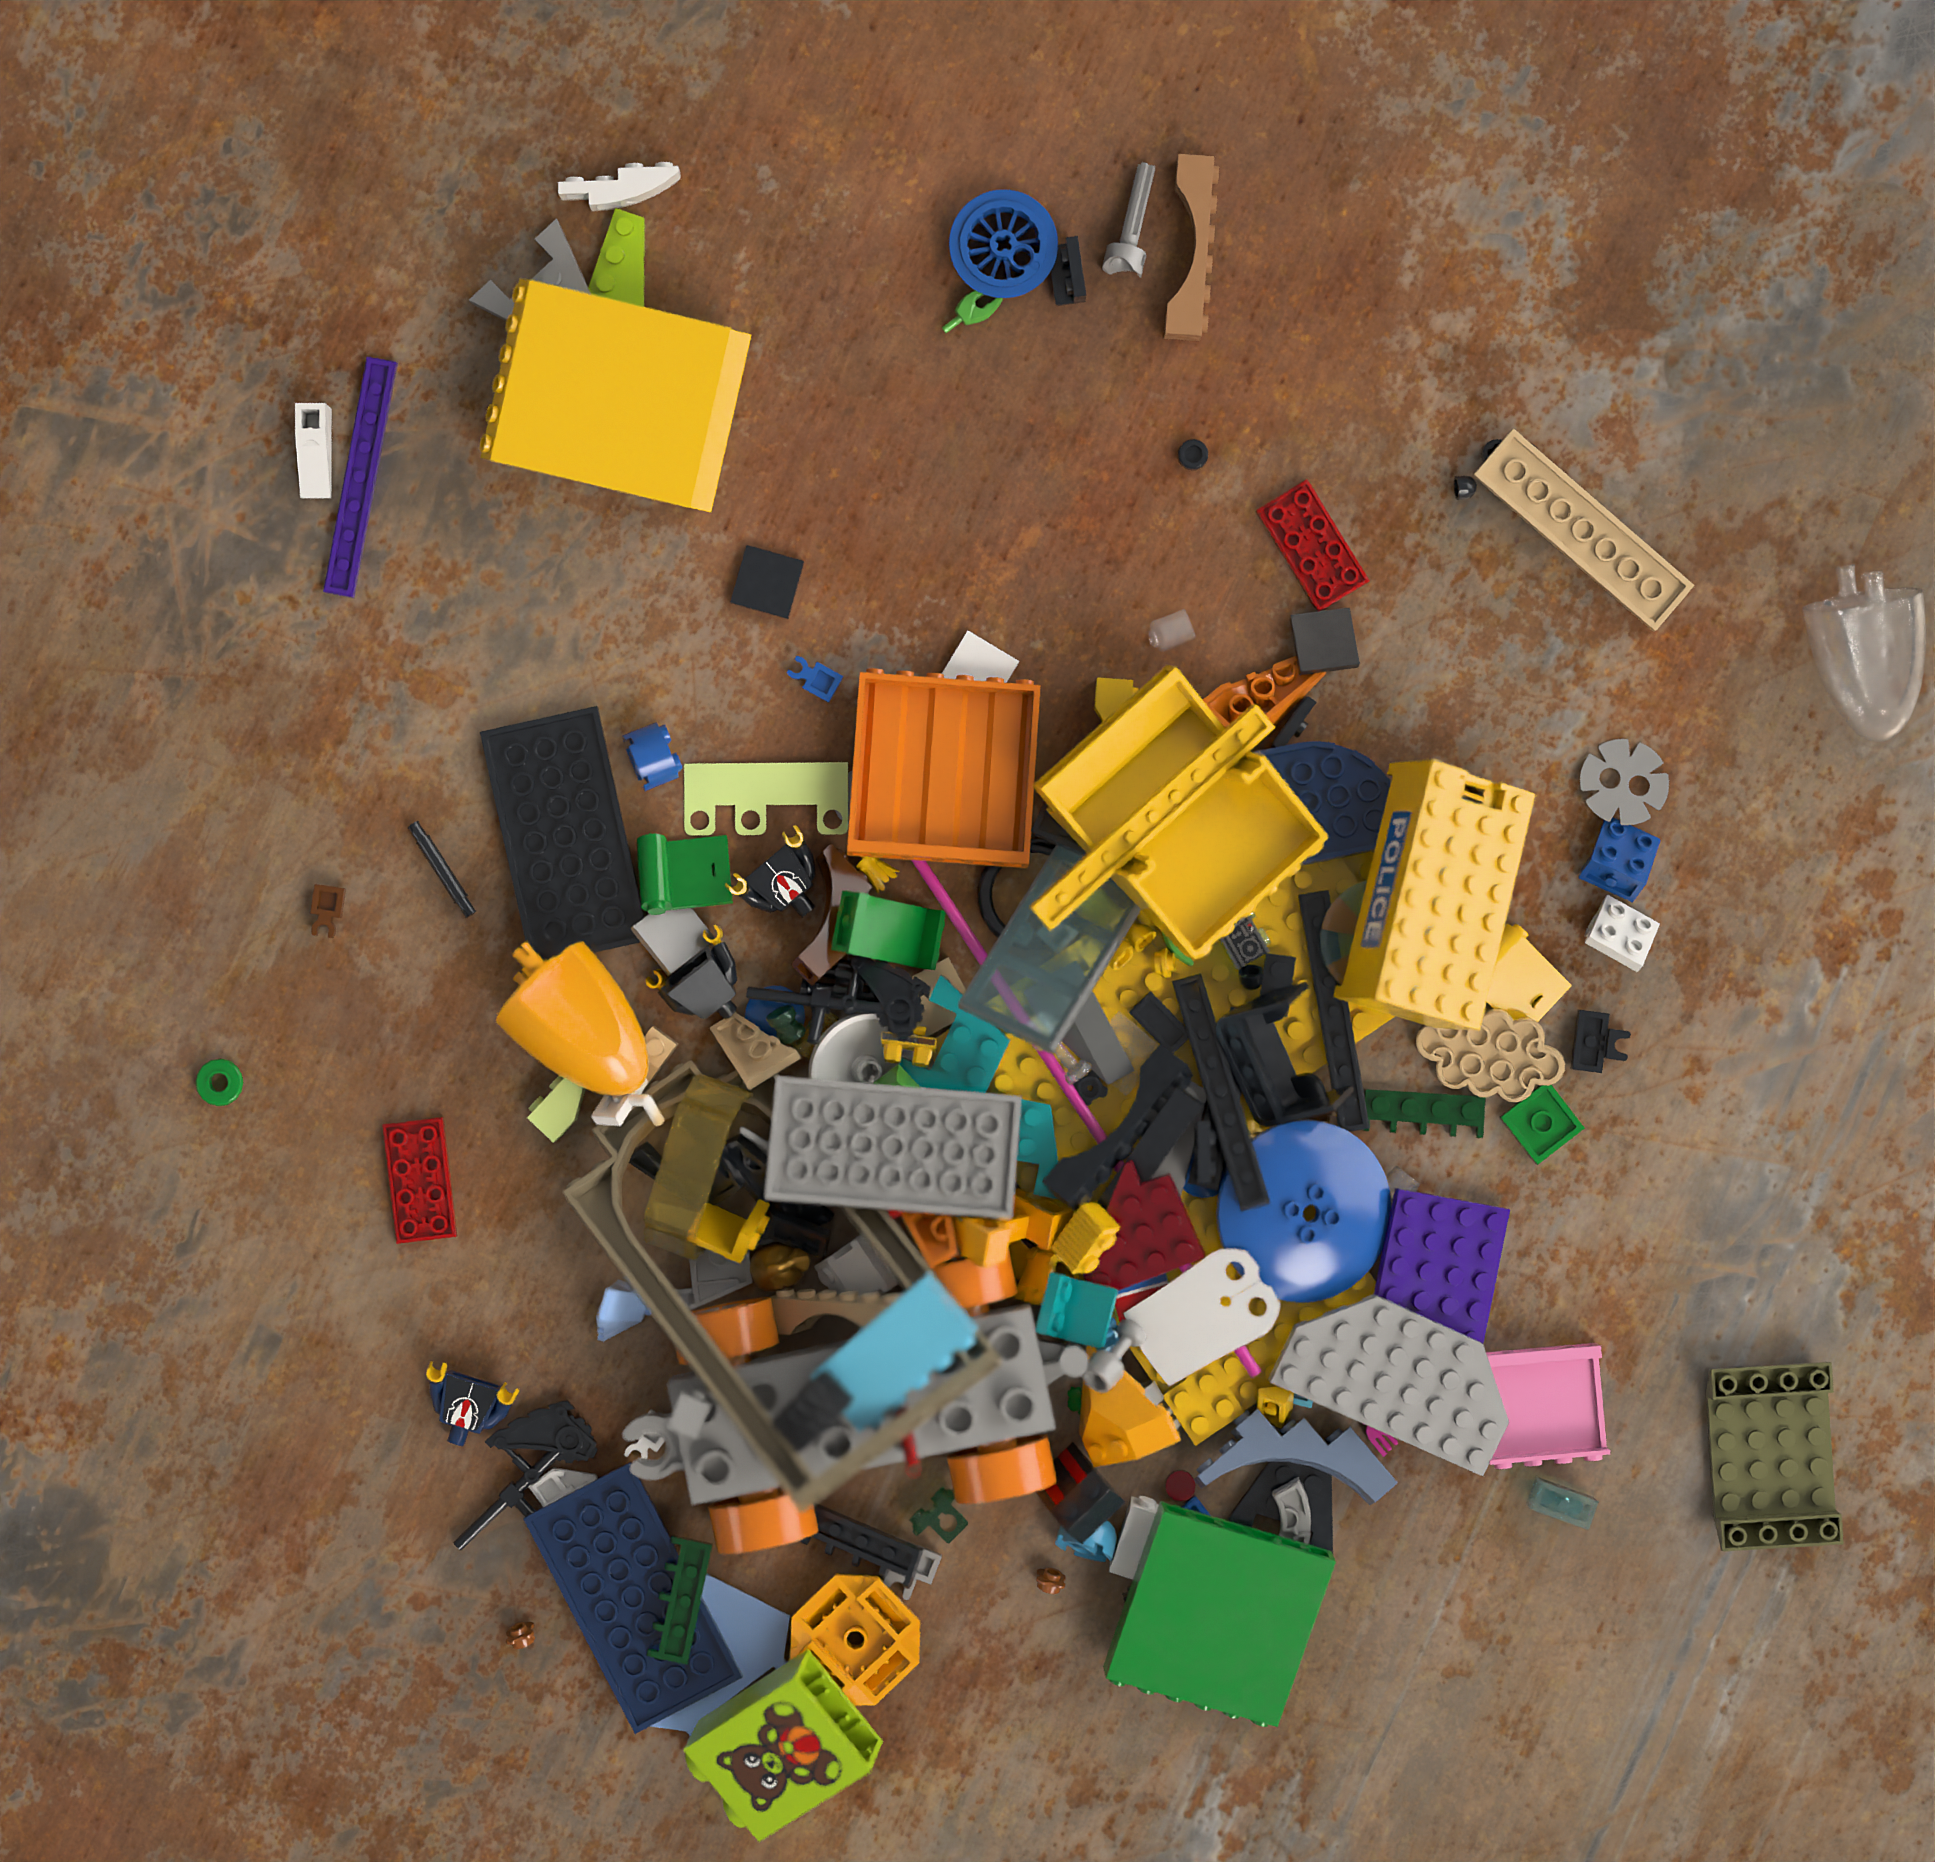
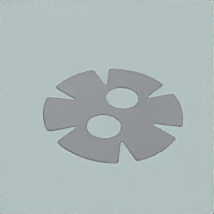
M1628 739L1611 740L1599 745L1598 748L1606 762L1589 754L1581 769V790H1599L1598 793L1586 800L1587 805L1595 814L1608 822L1611 821L1617 808L1620 809L1621 825H1635L1647 821L1651 816L1643 802L1660 810L1668 795V774H1650V772L1661 766L1663 761L1655 751L1643 743L1637 745L1630 757ZM1607 768L1615 769L1621 778L1619 785L1612 789L1604 787L1599 779L1600 773ZM1639 775L1649 781L1650 788L1645 795L1636 796L1630 791L1629 781L1632 777Z

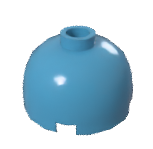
M1108 1520L1083 1544L1067 1533L1062 1526H1060L1055 1540V1545L1060 1549L1066 1551L1067 1546L1075 1550L1074 1555L1099 1562H1106V1558L1109 1561H1113L1117 1544L1115 1528Z

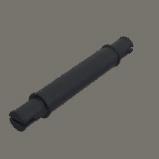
M419 821L408 826V829L417 841L416 845L424 854L451 896L454 904L457 903L465 918L476 913L477 911L467 898L468 894H466L430 838V835L425 833Z

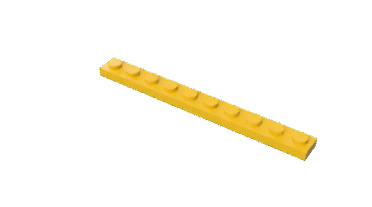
M1252 704L1029 906L1048 930H1053L1275 728L1258 705Z

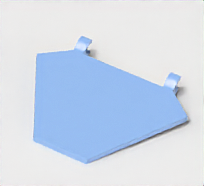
M709 1574L706 1575L702 1597L743 1677L651 1725L652 1727L686 1731L691 1736L699 1719L727 1702L770 1668L775 1667L778 1669L787 1663L784 1659L790 1615Z

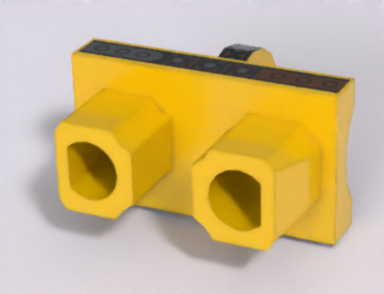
M917 1026L914 1029V1034L910 1035L909 1038L899 1040L898 1037L893 1038L892 1033L882 1032L881 1044L884 1047V1061L886 1063L900 1064L902 1049L914 1051L912 1065L928 1068L932 1053L936 1054L937 1039L914 1036L926 1035L927 1027Z

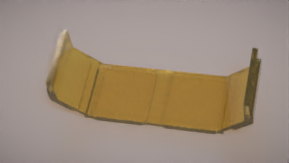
M702 1074L694 1076L675 1113L663 1159L650 1195L644 1218V1242L692 1260L698 1259L704 1253L705 1249L698 1247L696 1244L699 1225L730 1125L743 1101L752 1098L753 1093Z

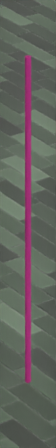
M911 860L981 966L988 954L926 861ZM996 970L990 981L1016 1021L1038 1032L999 971ZM1034 1046L1097 1144L1105 1140L1107 1135L1055 1056ZM1120 1161L1114 1167L1116 1173H1118L1120 1168L1123 1166L1124 1161ZM1190 1263L1179 1267L1182 1273H1185L1193 1266ZM1245 1345L1233 1350L1251 1378L1261 1372Z

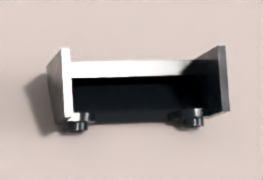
M1307 981L1267 992L1225 1014L1216 1024V1034L1255 1121L1262 1126L1270 1127L1335 1111L1354 1091L1352 1085L1326 1091L1322 1081L1312 1073L1296 1075L1274 1022L1282 1020L1287 1015L1289 1006L1309 988Z

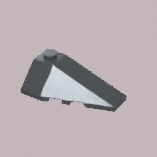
M1077 961L1052 974L1080 988L1085 980V976ZM1036 984L1024 992L1038 1020L1053 1033L1072 1000L1041 984ZM1092 991L1061 1042L1109 1085L1135 1070Z

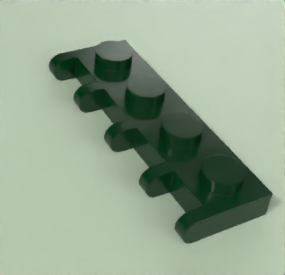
M1365 1089L1364 1091L1369 1126L1370 1120L1390 1121L1389 1133H1396L1397 1121L1419 1123V1135H1426L1427 1123L1449 1125V1137H1456L1457 1125L1476 1126V1138L1483 1139L1486 1097Z
M671 1535L670 1542L680 1544L681 1549L677 1564L665 1562L664 1569L675 1571L671 1593L659 1592L658 1599L669 1601L665 1623L653 1622L652 1629L663 1631L659 1650L648 1648L646 1656L687 1665L713 1543Z

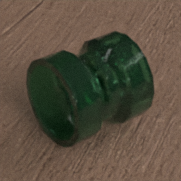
M792 1004L781 1006L766 1016L769 1026L775 1028V1037L783 1045L798 1040L806 1033L803 1024L795 1018L797 1013Z

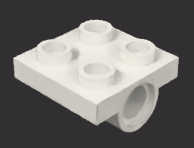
M1607 895L1585 932V937H1587L1585 943L1638 972L1645 962L1660 923Z

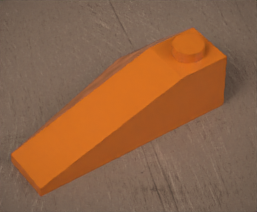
M1294 656L1273 664L1271 669L1258 674L1255 672L1250 673L1243 680L1232 684L1230 682L1222 684L1205 697L1203 701L1224 728L1228 727L1252 704H1257L1275 727L1326 675V672L1299 675L1297 659Z
M902 1211V1217L930 1268L958 1254L952 1215Z

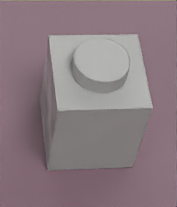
M691 1388L690 1392L683 1390L667 1428L696 1440L712 1404V1401L707 1400L708 1394Z

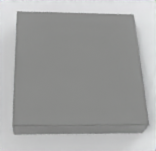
M692 908L668 910L660 915L649 914L631 928L632 932L667 976L710 944V942L703 938L704 930L708 932L711 939H715Z

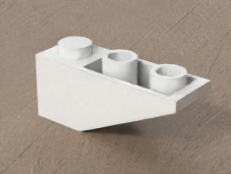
M295 403V439L300 498H331L332 409L326 403Z

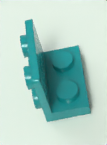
M1050 1272L1035 1332L1100 1349L1104 1348L1118 1293L1117 1289Z

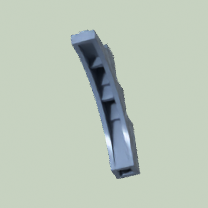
M1258 1409L1252 1414L1246 1410L1233 1421L1237 1427L1231 1433L1238 1442L1236 1443L1233 1438L1219 1449L1222 1455L1214 1462L1211 1458L1206 1460L1196 1469L1199 1475L1193 1479L1202 1489L1219 1476L1242 1466L1261 1462H1291L1311 1466L1336 1477L1351 1487L1369 1505L1378 1501L1397 1484V1481L1351 1427L1343 1432L1340 1428L1336 1429L1326 1438V1441L1329 1443L1327 1445L1305 1418L1298 1423L1292 1419L1279 1430L1283 1434L1280 1436Z

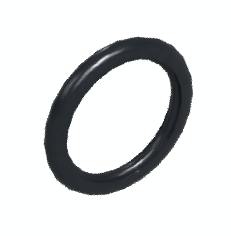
M1031 838L1030 853H1041L1050 856L1056 845L1041 838ZM1063 863V865L1067 868L1068 871L1072 868L1071 866ZM985 866L978 884V906L981 917L988 929L999 938L1006 925L1000 920L995 911L992 901V889L995 878L1002 867ZM1073 910L1071 914L1079 917ZM1033 936L1027 947L1016 942L1011 946L1024 951H1044L1050 949L1038 936Z

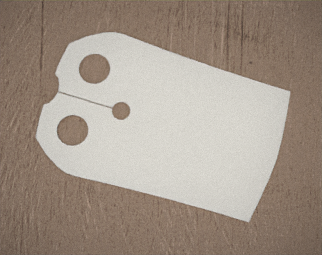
M1237 1249L1217 1250L1171 1283L1124 1312L1126 1320L1137 1323L1144 1330L1146 1340L1140 1345V1348L1168 1386L1231 1351L1263 1336L1272 1328L1279 1313L1280 1303L1271 1286H1266L1260 1281L1258 1275L1260 1268L1247 1251ZM1233 1261L1241 1263L1245 1270L1244 1276L1237 1281L1229 1279L1225 1273L1226 1266ZM1222 1296L1231 1298L1230 1306L1223 1307L1221 1305L1220 1299ZM1254 1297L1262 1298L1267 1304L1266 1313L1262 1316H1254L1248 1310V1303Z

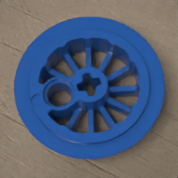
M993 190L975 197L958 213L950 232L949 250L957 273L971 288L987 296L1011 298L1033 290L1049 275L1057 257L1058 236L1050 214L1034 198L1014 190ZM1000 213L1013 214L1007 230L1002 229ZM994 214L998 231L994 232L984 218ZM1017 217H1021L1028 222L1017 233H1012ZM979 223L991 236V239L975 234L972 230ZM1031 228L1034 229L1037 235L1035 239L1017 241ZM972 239L989 246L970 250L968 240ZM1005 240L1009 241L1010 250L1004 248L1002 251H998L997 242L1004 243ZM1039 245V253H1034L1030 246ZM1021 251L1028 253L1030 257V262L1024 266L1017 265L1013 260L1014 256ZM990 253L977 266L970 259V256ZM992 260H996L991 276H986L980 272ZM1001 262L1004 263L1007 280L995 279ZM1009 268H1011L1014 272L1022 275L1016 278H1012Z

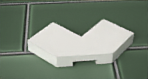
M554 1467L541 1476L536 1483H532L528 1487L541 1505L545 1507L598 1479V1476L592 1473Z

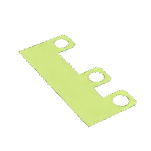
M848 762L684 764L685 832L688 835L713 834L715 831V805H735V830L740 835H761L766 831V805H817L818 831L821 834H844L848 830ZM749 810L757 812L760 816V824L753 830L746 829L741 823L742 815ZM829 810H837L842 815V823L836 829H829L824 825L823 817ZM696 811H704L709 816V824L703 830L694 829L690 823V818Z

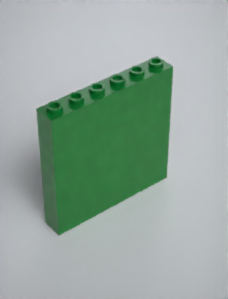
M1160 1501L1103 1665L1106 1679L1117 1686H1125L1126 1684L1135 1686L1139 1691L1152 1695L1154 1692L1163 1694L1174 1702L1181 1703L1183 1700L1191 1702L1202 1710L1210 1711L1211 1708L1219 1710L1230 1718L1239 1719L1244 1717L1251 1719L1258 1726L1267 1727L1272 1725L1278 1727L1336 1564L1332 1551Z

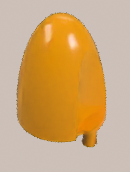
M528 942L522 944V949L518 948L513 953V956L524 966L521 969L522 973L518 972L513 978L521 987L503 1006L497 1016L496 1023L531 1056L576 1085L590 1091L612 1096H622L638 1090L646 1079L649 1064L645 1039L633 1009L605 966L584 942H577L567 947L560 955L553 957L549 961H543L529 946Z

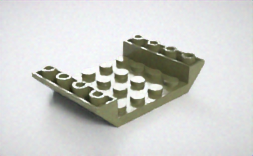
M1832 1362L1710 1369L1706 1390V1411L1712 1506L1722 1552L1843 1544L1842 1514L1836 1511L1828 1397V1393H1834Z

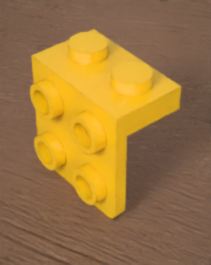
M759 1199L746 1220L716 1205L706 1203L691 1226L687 1239L700 1247L707 1248L726 1259L741 1264L748 1250L754 1251L761 1234L764 1233L770 1217L766 1216V1212L770 1204Z

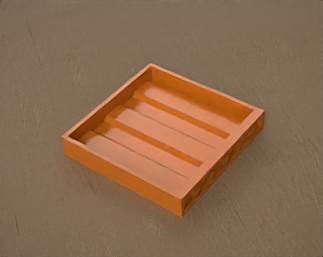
M868 668L866 672H860L847 856L1028 868L1034 787L1032 785H1034L1041 685H1034V681L1026 679L1016 680V683H1004V679L998 677H988L986 681H975L974 677L969 675H957L956 679L944 678V675L940 673H926V677L914 676V672L903 670L896 671V675L884 674V670Z

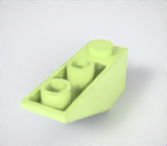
M560 1075L550 1084L551 1093L545 1099L539 1096L528 1108L532 1113L527 1118L552 1142H556L577 1120L585 1093V1088Z

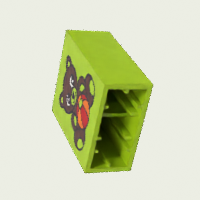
M807 1649L699 1719L683 1750L686 1753V1764L692 1775L701 1782L709 1781L723 1798L724 1811L729 1820L739 1828L747 1827L757 1841L760 1842L869 1773L883 1741L814 1655Z

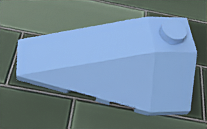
M617 1280L606 1290L597 1319L599 1327L598 1340L605 1341L640 1323L645 1315L651 1316L650 1312L625 1281Z

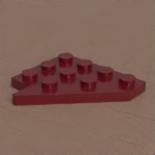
M1132 1159L1126 1162L1106 1211L1116 1221V1224L1120 1225V1228L1114 1235L1116 1238L1115 1242L1110 1248L1103 1250L1100 1254L1098 1266L1093 1271L1082 1273L1086 1282L1114 1288L1119 1291L1205 1258V1251L1170 1172L1141 1182Z

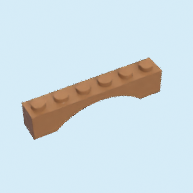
M1178 154L1175 192L1182 200L1191 220L1194 234V255L1187 279L1178 293L1167 304L1164 339L1200 341L1202 333H1207L1208 315H1203L1204 303H1209L1211 285H1205L1206 273L1212 272L1213 255H1207L1208 243H1214L1215 226L1210 225V214H1216L1217 196L1212 195V184H1218L1219 166H1214V156Z

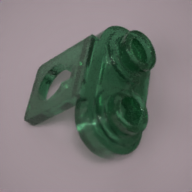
M942 1486L930 1498L934 1502L933 1507L926 1511L921 1507L912 1515L909 1521L912 1523L911 1532L915 1536H918L930 1526L946 1543H950L968 1525V1520L951 1504L955 1500L953 1488L946 1489ZM941 1513L944 1515L950 1514L956 1518L957 1526L953 1531H944L940 1527L938 1516Z

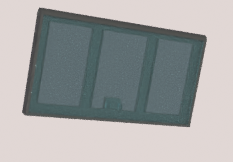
M1058 845L1053 849L958 1003L959 1009L1051 1054L1055 1053L1141 911L1128 895L1109 878L1053 930H1048L1029 906L1084 857Z

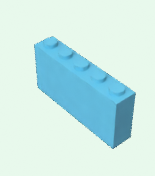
M927 1272L820 1365L810 1378L813 1380L819 1373L828 1370L854 1397L851 1406L843 1415L859 1433L866 1427L873 1430L885 1419L883 1413L891 1407L895 1411L908 1399L905 1394L909 1390L914 1388L917 1392L930 1380L927 1375L936 1368L940 1372L953 1360L950 1357L952 1353L957 1349L964 1352L975 1342L973 1335L979 1327L931 1273Z

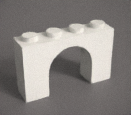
M1131 1496L1117 1538L1113 1561L1109 1562V1572L1130 1579L1134 1578L1159 1506L1155 1500L1146 1496H1139V1498Z

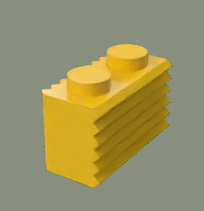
M1099 1203L1082 1204L1076 1210L1070 1222L1066 1224L1067 1226L1060 1233V1236L1057 1237L1054 1245L1051 1246V1250L1073 1274L1089 1273L1098 1266V1257L1103 1250L1110 1248L1115 1242L1116 1238L1114 1235L1120 1228V1225L1116 1224V1221L1108 1215V1212Z

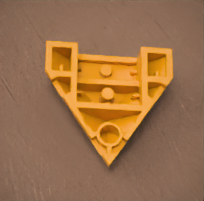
M1085 1345L1088 1362L1097 1350L1096 1347ZM1125 1370L1122 1378L1105 1393L1093 1390L1083 1379L1079 1433L1093 1467L1136 1460L1181 1440L1169 1411L1161 1404L1156 1406L1144 1395L1146 1390Z

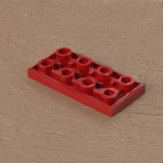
M1308 479L1256 510L1257 515L1317 612L1324 610L1370 581Z
M444 1117L383 1124L396 1244L457 1237Z

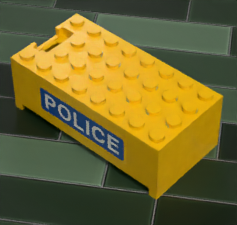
M1436 760L1389 763L1387 775L1392 776L1343 984L1342 986L1336 985L1333 997L1433 1028L1480 1031L1535 794L1504 783H1493L1468 774L1466 770ZM1462 795L1481 801V804L1479 805L1462 799Z

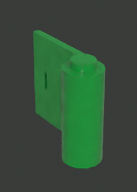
M655 833L645 834L637 838L641 908L648 911L651 915H660L668 910L733 903L732 893L725 887V883L732 887L727 835L667 841L664 835Z

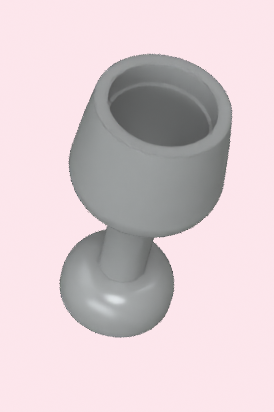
M1122 1320L1117 1327L1119 1340L1110 1352L1097 1351L1091 1356L1087 1370L1082 1376L1086 1384L1093 1390L1105 1393L1122 1378L1124 1368L1120 1358L1129 1346H1140L1146 1340L1144 1330L1137 1323L1131 1320Z

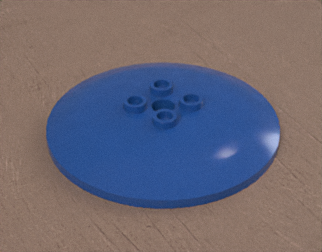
M1298 1120L1282 1123L1265 1130L1254 1137L1252 1143L1271 1203L1270 1205L1241 1213L1227 1169L1221 1183L1217 1201V1227L1223 1249L1247 1251L1260 1268L1258 1271L1260 1281L1266 1286H1271L1277 1299L1299 1303L1321 1301L1336 1296L1362 1279L1374 1265L1383 1249L1391 1210V1195L1385 1173L1373 1152L1359 1138L1336 1125L1321 1121ZM1308 1205H1313L1316 1209V1215L1311 1221H1306L1303 1218V1210ZM1237 1261L1230 1262L1241 1277H1243L1245 1272L1243 1265Z

